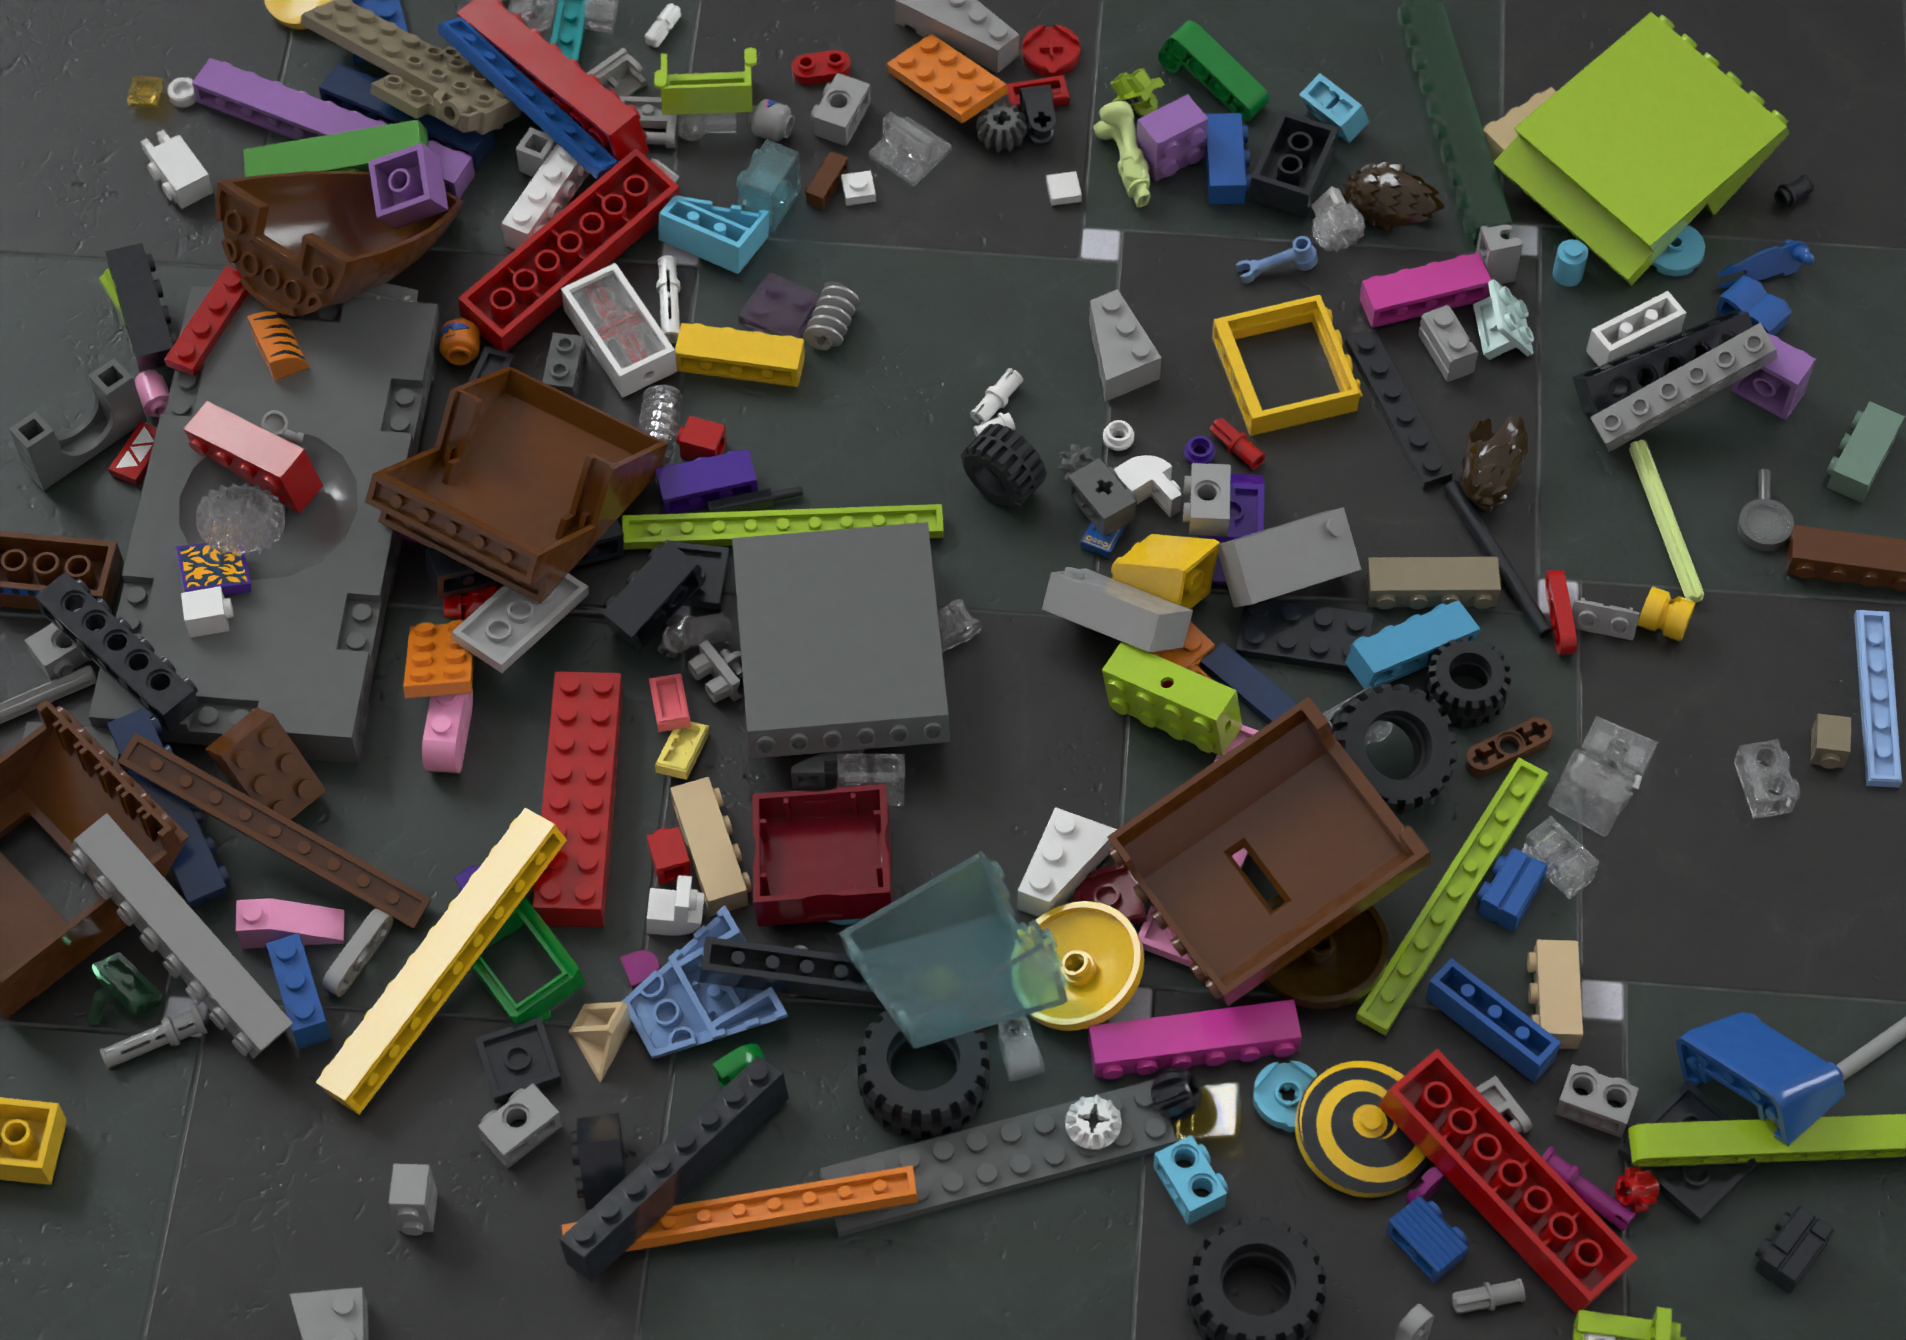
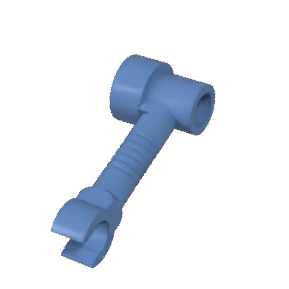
M1299 236L1293 241V248L1258 261L1242 260L1236 264L1237 272L1250 270L1248 273L1240 276L1242 283H1250L1261 272L1291 261L1294 262L1295 267L1299 270H1310L1316 266L1318 257L1316 249L1311 245L1310 239L1306 236Z

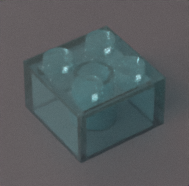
M766 139L761 148L754 151L747 170L739 174L736 187L739 190L738 206H741V211L758 214L760 209L770 211L769 232L774 233L799 194L801 179L799 152Z

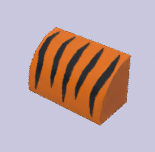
M264 311L247 316L252 335L274 381L310 368L284 315L278 312Z

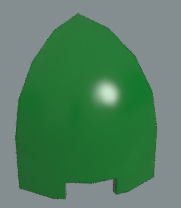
M750 1043L741 1046L713 1063L714 1077L722 1088L756 1057L759 1056L766 1061L758 1044Z

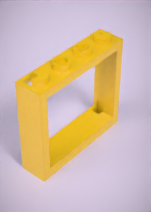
M1321 295L1214 319L1212 339L1250 436L1358 410L1359 398L1363 396L1360 390L1361 382L1359 379H1354L1351 358L1349 354L1345 355L1343 352L1341 333L1339 330H1334L1331 309L1325 307ZM1312 322L1340 392L1262 411L1235 340Z

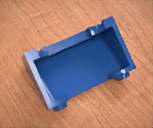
M1738 1012L1693 1028L1676 1041L1684 1080L1691 1082L1697 1087L1702 1081L1707 1084L1714 1078L1757 1106L1759 1118L1764 1121L1770 1118L1778 1128L1774 1133L1775 1138L1787 1146L1846 1095L1842 1079L1843 1073L1837 1065L1832 1062L1827 1063L1761 1022L1753 1013Z

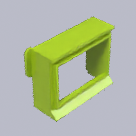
M747 48L744 50L745 72L668 75L667 53L661 54V70L655 72L654 84L655 88L661 89L662 115L753 112L751 66L757 64L756 49Z

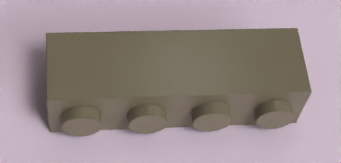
M1368 557L1365 574L1368 607H1377L1384 610L1393 607L1423 609L1425 607H1436L1443 603L1447 605L1457 600L1464 607H1476L1478 609L1497 607L1501 591L1498 557Z

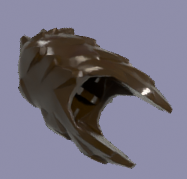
M1387 162L1379 164L1370 163L1358 169L1355 174H1349L1348 182L1343 183L1346 190L1343 198L1348 201L1356 215L1361 220H1367L1373 226L1378 224L1389 232L1393 226L1412 225V223H1420L1427 219H1432L1433 215L1431 213L1444 209L1445 204L1434 196L1439 194L1436 188L1424 183V179L1405 172V165L1403 164L1389 165Z
M1508 417L1496 434L1492 433L1490 418L1484 421L1478 420L1468 433L1466 449L1461 464L1464 471L1460 478V488L1471 502L1487 513H1491L1493 508L1504 504L1523 470L1525 457L1528 453V435L1525 431L1522 417H1516L1515 419Z

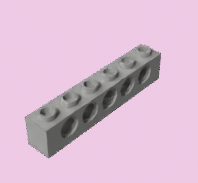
M1760 322L1590 418L1608 452L1778 359L1777 350Z

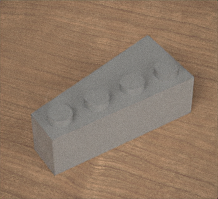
M895 0V23L903 27L905 25L911 26L916 29L917 34L925 38L933 34L952 48L965 53V56L970 60L996 73L1019 57V34L978 0Z
M362 1287L290 1294L302 1340H369L368 1301Z

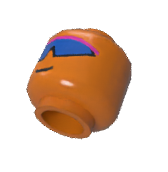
M464 318L452 319L446 322L441 327L439 351L441 355L454 365H465L475 360L480 350L481 333L478 326Z

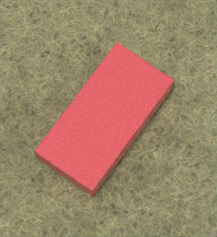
M681 673L650 678L649 684L658 732L691 727Z

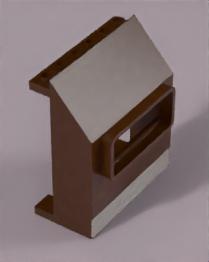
M47 699L36 707L43 724L0 756V839L29 817H32L71 858L73 855L70 853L74 839L107 813L165 878L189 835L65 708L63 709L61 706L55 708ZM1 852L0 1015L6 1020L128 925L117 914L116 910L119 909L117 904L111 898L105 900L103 897L99 898L67 923ZM88 872L85 873L94 883L96 882Z

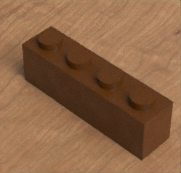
M1794 525L1788 541L1786 574L1804 579H1826L1834 583L1848 582L1862 584L1866 587L1893 588L1904 592L1906 591V540Z

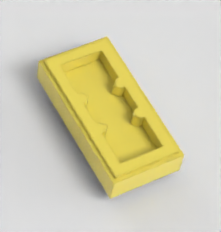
M691 722V727L672 730L655 764L656 773L687 780L710 734L709 726Z

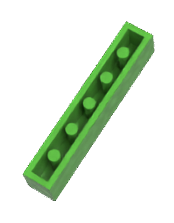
M419 120L243 149L245 177L303 171L370 172L368 162L419 143L429 147L427 129Z

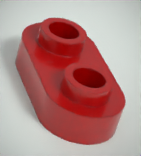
M840 50L803 54L796 57L792 62V77L796 82L803 85L832 82L837 73L848 76L851 71L849 56Z

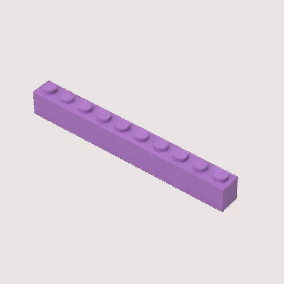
M209 58L192 82L198 103L295 140L388 125L384 121L373 120L357 111H349L331 101L320 100L312 97L307 92L291 89L278 81H270L258 76L254 72H246L233 67L228 62H220ZM428 140L429 148L440 154L446 193L449 192L460 199L475 177L472 157L463 151H455L442 146L436 141Z

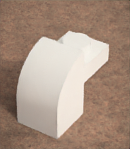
M1142 455L1131 458L1114 469L1125 489L1129 488L1134 493L1137 505L1151 496L1169 517L1180 512L1182 491L1178 484L1171 480L1172 465L1156 456Z
M678 875L676 890L650 888L646 933L676 936L690 934L700 928L705 893L697 892L698 890L691 889V876Z

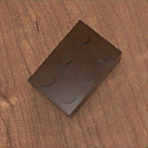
M258 707L205 749L233 788L290 820L326 791L275 715Z

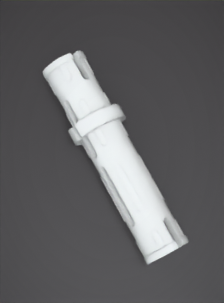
M666 255L658 259L659 280L656 283V290L660 294L662 332L670 343H676L680 331L678 293L681 290V283L677 279V259ZM667 280L670 281V292L667 291ZM668 306L671 307V319H669Z

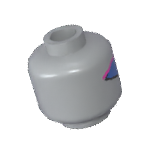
M764 99L757 106H753V112H749L748 122L751 123V129L755 136L772 142H780L783 138L790 136L794 127L795 117L791 115V110L787 105L770 99Z

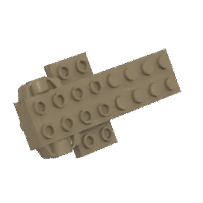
M332 0L301 15V25L391 73L371 83L370 94L415 119L430 114L463 133L476 131L484 135L493 129L503 128V124L521 116V109L455 48L447 47L442 50L439 47L432 46L421 40L417 35L402 30L396 24L378 17L372 11L354 4L351 0Z

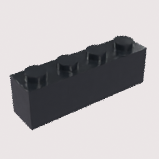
M143 243L105 251L139 372L166 366L165 357L177 341V336L175 332L169 333L167 327L168 324H172L168 306L161 307L159 298H163L164 294L160 280H153L151 272L156 271L152 253H145Z

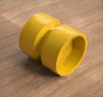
M1652 586L1637 625L1653 632L1657 629H1662L1664 636L1680 642L1689 624L1696 602L1680 596L1671 599L1670 592Z

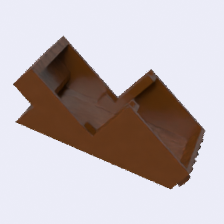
M508 366L451 389L435 447L373 473L365 503L381 510L378 521L381 524L429 548H434L448 555L451 559L465 564L475 571L542 603L656 476L655 469L662 466L668 443Z

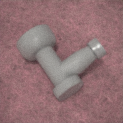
M271 410L263 416L261 421L263 429L289 442H295L294 444H302L304 433H296L287 429L288 420L282 412Z

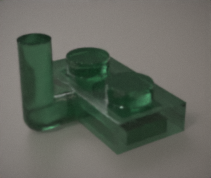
M120 952L92 965L90 974L104 988L97 990L93 995L87 1016V1022L90 1025L100 1024L106 1001L112 998H116L134 1017L161 1004L164 994Z

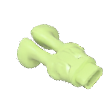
M1111 102L1099 110L1101 121L1096 123L1093 129L1099 139H1114L1117 143L1120 153L1118 172L1122 178L1123 185L1127 190L1128 196L1134 198L1136 206L1144 207L1148 204L1151 196L1148 190L1150 187L1149 166L1144 159L1142 150L1137 146L1134 113L1127 102Z

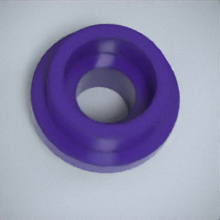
M1205 436L1191 438L1184 447L1185 459L1190 464H1210L1215 458V446ZM1200 451V452H1203L1204 454H1197V453H1195V452Z

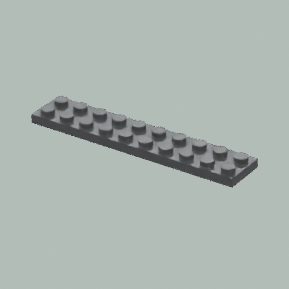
M1155 1079L1098 1094L1102 1099H1111L1116 1109L1120 1110L1122 1123L1121 1131L1116 1140L1101 1149L1083 1148L1069 1137L1065 1127V1119L1071 1104L1079 1101L1075 1100L820 1168L822 1180L913 1165L918 1202L834 1216L833 1220L838 1237L1158 1152L1176 1143L1177 1139L1171 1121L1161 1116L1153 1104L1151 1086ZM1093 1111L1090 1119H1084L1089 1122V1127H1091L1090 1133H1094L1097 1123L1104 1122L1098 1120L1097 1111Z

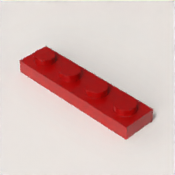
M226 265L165 357L166 366L191 376L196 375L249 294L239 281L242 276L238 269Z

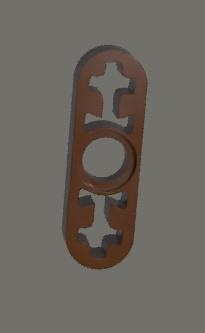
M1533 717L1470 747L1465 759V768L1469 774L1478 778H1484L1516 763L1518 758L1525 759L1547 748L1551 742L1553 727L1548 720L1541 717ZM1532 730H1535L1536 733L1543 732L1542 738L1538 735L1531 736ZM1505 741H1511L1517 745L1518 751L1511 754L1505 753L1500 748V744ZM1478 756L1481 760L1487 758L1486 765H1483L1481 762L1475 763V757Z

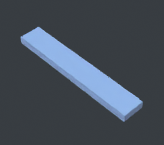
M1856 610L1854 622L1866 786L1900 788L1902 774L1889 612Z

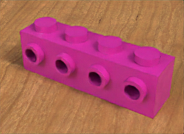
M1479 253L1460 255L1454 259L1431 262L1425 266L1402 269L1397 273L1373 276L1364 280L1361 286L1360 302L1371 327L1374 328L1419 317L1446 305L1452 309L1479 302L1489 297L1488 282L1491 281V278Z

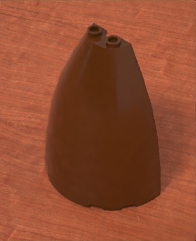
M303 171L217 181L216 219L217 221H222L225 239L221 243L229 263H235L242 276L239 280L241 284L257 301L267 308L281 314L294 316L314 313L346 302L395 278L419 260L443 235L454 218L460 214L464 201L448 192L446 193L448 211L395 229L376 216L370 172Z

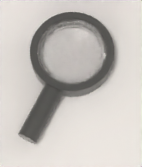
M1761 469L1758 471V499L1744 506L1738 519L1737 530L1741 539L1748 546L1760 551H1774L1788 543L1794 526V519L1791 512L1783 504L1771 500V471Z

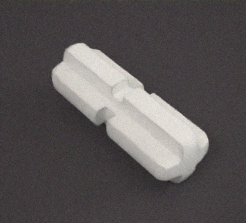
M670 3L664 8L657 18L659 21H655L645 34L647 45L657 48L669 33L667 30H671L680 18V7Z

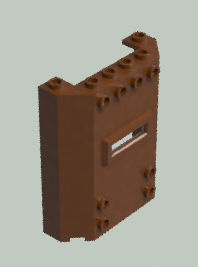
M1309 696L1107 836L1112 847L1108 850V853L1119 868L1124 865L1136 884L1132 887V890L1143 905L1149 902L1155 911L1151 913V916L1162 931L1168 928L1173 934L1174 938L1170 941L1179 955L1183 957L1187 954L1194 964L1189 967L1200 983L1206 981L1204 984L1215 1000L1221 998L1228 1006L1433 863L1428 848L1410 825L1405 828L1333 736L1329 721ZM1241 849H1246L1285 901L1275 910L1270 908L1232 857Z

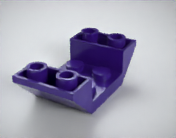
M1230 474L1228 537L1198 535V538L1215 539L1221 544L1263 531L1265 485L1263 475ZM1217 554L1212 584L1227 585L1220 558Z

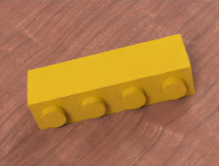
M681 323L675 355L677 371L798 387L805 360L804 339L790 335L778 336L765 334L760 331L748 332L729 327L718 328L704 326L699 323Z

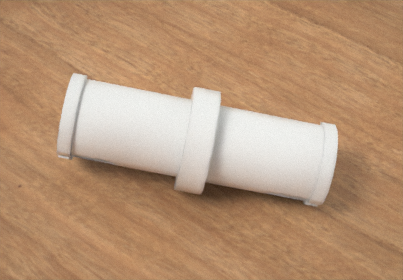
M1008 368L1000 380L985 391L986 396L970 412L971 418L977 424L988 422L999 408H1004L1007 405L1008 397L1023 382L1020 373L1016 370L1013 371L1012 368Z

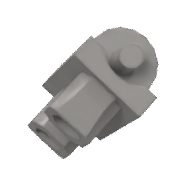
M708 640L700 643V653L688 662L689 672L696 680H700L710 673L712 674L714 679L705 684V690L714 703L728 696L733 702L740 699L742 694L739 692L738 687L741 683L738 678L743 677L741 651L730 653L728 649H723L718 654Z

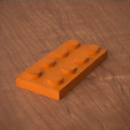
M930 34L886 63L888 73L961 123H964L1008 93L1006 83L933 34Z
M454 620L448 624L437 625L425 622L410 627L403 684L405 698L472 693L475 655L452 641V631L464 620Z

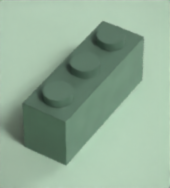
M1869 401L1864 412L1858 410L1850 428L1854 429L1852 435L1846 433L1839 446L1838 451L1842 452L1839 458L1833 456L1827 468L1826 474L1830 475V479L1826 488L1862 503L1900 431L1905 416Z

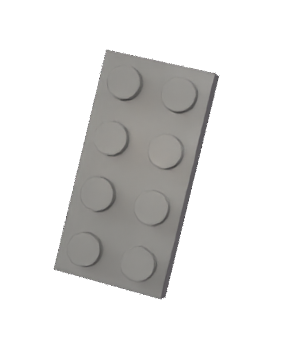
M568 573L542 603H539L504 585L452 631V641L503 673L589 595V586Z

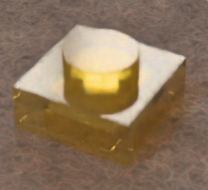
M133 76L127 96L129 106L159 108L164 89L163 79L160 77Z

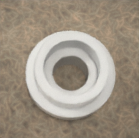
M1115 420L1104 429L1103 441L1112 450H1125L1134 442V431L1127 422Z

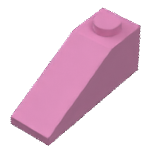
M272 898L237 900L235 931L242 949L267 948L266 943L297 933L300 934L303 946L341 944L345 942V911Z

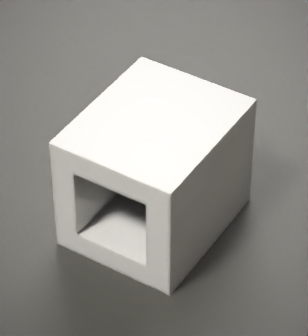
M221 586L181 593L184 621L190 638L230 631L228 618L234 617L231 599L224 598Z

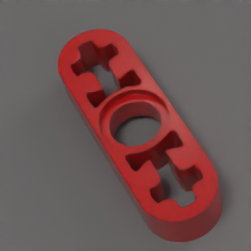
M1549 570L1545 572V592L1556 652L1558 655L1575 654L1577 650V637L1564 570Z

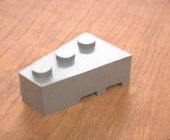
M1114 290L1090 300L1089 324L1098 360L1104 401H1109L1159 380L1162 357L1119 290Z

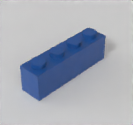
M1450 958L1430 980L1425 999L1533 1083L1556 1060L1561 1044L1558 1039L1453 958Z

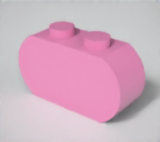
M473 688L472 693L431 696L422 742V763L425 771L461 772L472 715Z

